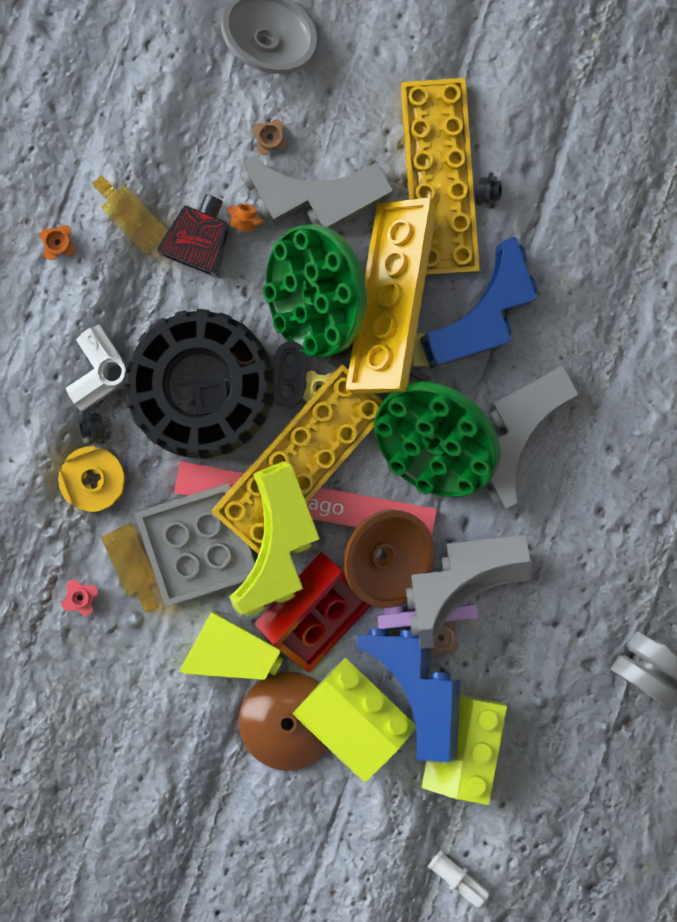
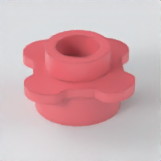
M78 580L69 581L66 585L68 589L67 596L61 603L65 611H79L83 616L92 614L94 610L92 604L98 595V588L93 584L88 586L80 584ZM78 595L83 596L82 601L77 600Z

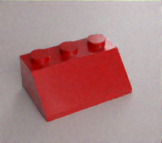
M322 551L298 576L303 589L294 592L295 596L287 601L280 603L275 601L254 623L274 646L308 673L312 671L372 606L354 594L348 585L345 572Z

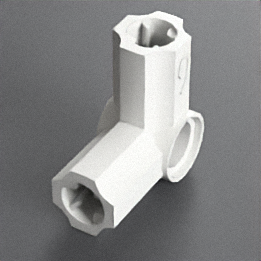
M100 324L87 329L76 339L95 368L66 388L69 397L81 412L86 411L117 389L126 387L124 385V373H127L129 365L123 360ZM120 365L121 376L115 381H110L108 377L110 368Z

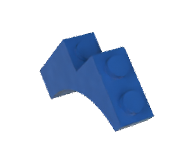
M516 237L506 239L495 247V263L491 280L475 307L459 321L441 329L428 332L420 338L430 369L490 351L511 342L509 337L512 334L511 326L508 319L502 316V313L528 305L537 299L535 295L537 293L536 282L533 276L528 274L525 265L527 262L525 249L521 244H518Z
M369 628L368 635H358L357 648L369 653L382 662L395 675L408 697L417 732L416 760L447 763L456 761L460 680L450 679L451 673L431 672V676L428 678L430 648L420 649L419 637L412 636L410 630H400V636H388V629Z

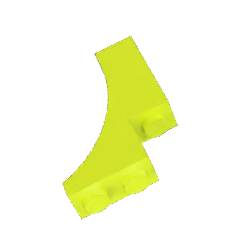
M284 461L254 473L264 509V535L262 546L252 571L243 584L230 596L234 609L241 615L251 616L265 609L264 605L275 600L277 603L287 601L295 596L294 592L303 589L289 552L299 553L305 551L312 546L311 542L319 539L294 469L291 464Z

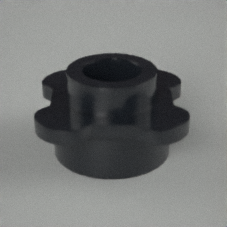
M490 172L488 177H481L479 180L478 199L480 203L490 204V208H495L496 200L500 201L502 197V182L498 181L493 172Z
M90 410L83 413V419H79L80 433L83 439L87 438L90 445L96 442L97 439L104 438L103 422L99 413L91 414Z

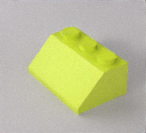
M346 658L326 675L292 713L364 783L399 750L416 729L415 723Z
M460 694L457 760L449 763L426 761L421 788L454 799L489 805L507 706L503 702Z

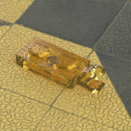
M101 175L92 184L107 200L101 206L102 210L148 256L161 243L168 232L167 229L125 185L116 191Z
M128 523L101 536V540L127 596L137 593L145 613L159 608L158 601L150 587L156 584L157 581L132 523Z

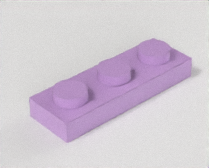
M468 600L450 614L446 621L478 618L476 604H468ZM402 606L383 608V614H377L378 628L411 626L410 616H416L415 610L403 611Z

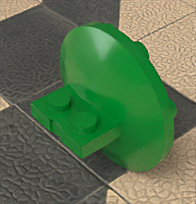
M308 224L292 228L274 244L267 265L266 284L263 287V295L268 301L274 329L281 333L287 342L292 341L301 344L305 350L299 349L300 352L311 357L332 356L347 349L361 330L366 313L367 300L364 275L350 245L334 230L318 224ZM273 302H275L279 314L276 313Z
M412 382L408 383L406 392L389 393L377 410L374 421L375 437L383 457L388 462L390 471L400 475L407 482L415 486L419 492L443 497L468 496L485 487L496 472L500 461V443L497 433L486 414L462 393L437 383ZM407 471L412 474L416 481L408 477L405 472Z

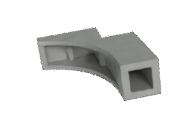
M252 156L242 162L244 172L240 174L248 190L255 189L261 199L256 204L264 219L271 217L274 224L309 206L310 210L306 211V214L311 224L323 225L334 229L376 206L377 203L389 199L393 193L377 162L343 178L307 181L282 175L268 168Z
M564 366L557 368L491 405L494 410L489 413L492 421L498 430L503 428L506 432L505 435L498 438L500 443V461L496 472L489 481L491 487L486 489L495 506L501 504L503 509H507L518 503L516 494L517 467L528 438L537 425L550 412L564 402L579 395Z
M526 535L447 544V557H442L443 571L411 575L412 588L406 589L408 609L415 608L416 616H410L412 636L419 637L420 649L434 647L436 637L446 619L469 598L496 586L530 581L531 560Z

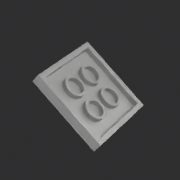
M229 482L134 513L165 607L242 583L252 571L255 560L250 546L211 513L214 506L231 488Z

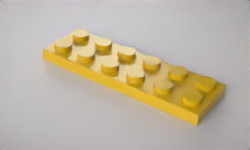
M432 198L377 203L364 277L367 295L366 313L361 330L353 342L345 390L353 394L406 392L438 204Z

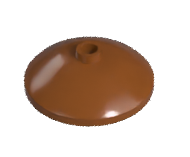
M383 510L369 516L354 530L346 546L344 572L349 587L358 598L375 607L391 608L406 603V589L412 588L411 575L432 572L435 557L432 536L426 525L419 518L402 510ZM381 549L380 557L376 558L378 551Z
M279 672L275 676L269 675L265 680H260L248 692L240 709L239 729L246 748L259 762L273 769L293 771L314 764L328 751L329 748L292 714L317 687L318 681L298 672ZM284 718H291L293 720L294 726L291 729H284L282 727L281 721Z

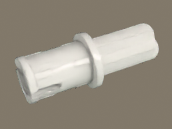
M439 851L428 865L429 869L433 870L450 885L449 889L451 891L453 889L457 890L474 906L480 907L488 899L489 892L467 874L468 870L466 868L462 870L444 855L442 851Z

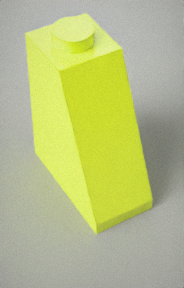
M212 611L179 671L184 674L265 680L268 673L275 676L284 658L279 656L280 650L268 640Z

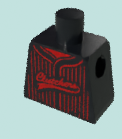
M205 194L199 210L184 205L159 244L158 253L163 257L217 278L229 229L226 221L217 218L223 201Z

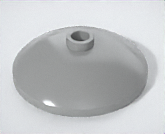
M231 0L222 15L221 31L225 43L237 58L257 70L273 74L294 72L309 62L316 49L317 33L313 21L306 11L293 0Z

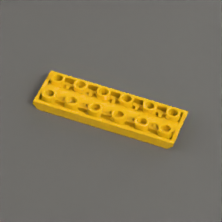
M466 78L401 82L408 199L432 198L438 203L426 275L479 272Z
M343 364L330 375L211 511L212 514L257 554L260 552L264 535V509L254 473L283 461L291 464L307 504L374 427L375 415L383 401L374 393L353 394L345 390L349 370Z

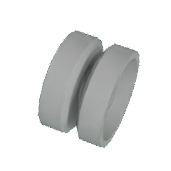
M635 631L626 645L630 652L642 660L640 663H637L625 655H619L610 670L665 707L673 710L677 704V689L667 683L666 680L669 677L677 682V653L661 642L653 641L642 633Z

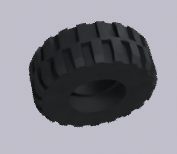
M208 309L174 313L175 316L166 320L162 318L154 323L155 327L148 333L144 332L137 340L139 344L135 351H131L127 360L129 362L128 371L124 373L127 407L131 410L132 419L135 424L144 432L146 437L170 453L187 458L201 459L227 455L236 451L235 449L243 444L248 443L258 429L262 428L267 419L266 416L273 403L274 376L270 359L261 342L243 323L234 320L231 316L221 312H210ZM195 354H206L220 360L227 368L231 380L230 393L226 402L217 411L202 416L191 415L182 411L173 401L169 389L170 376L175 366L184 358ZM252 357L255 359L250 365H240L237 359L249 361Z

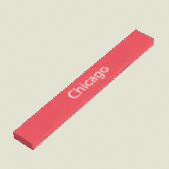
M180 461L174 493L188 496L228 482L230 487H232L244 473ZM322 487L307 502L312 519L358 527L366 518L379 511L389 509L402 510L419 518L426 525L431 536L437 509Z

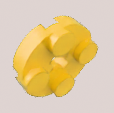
M93 446L83 447L72 452L65 460L58 477L59 488L65 500L77 509L88 512L103 511L114 505L122 496L125 485V471L119 459L108 450ZM89 470L101 476V480L97 482L98 487L94 489L91 485H85L83 479L88 477L87 472Z

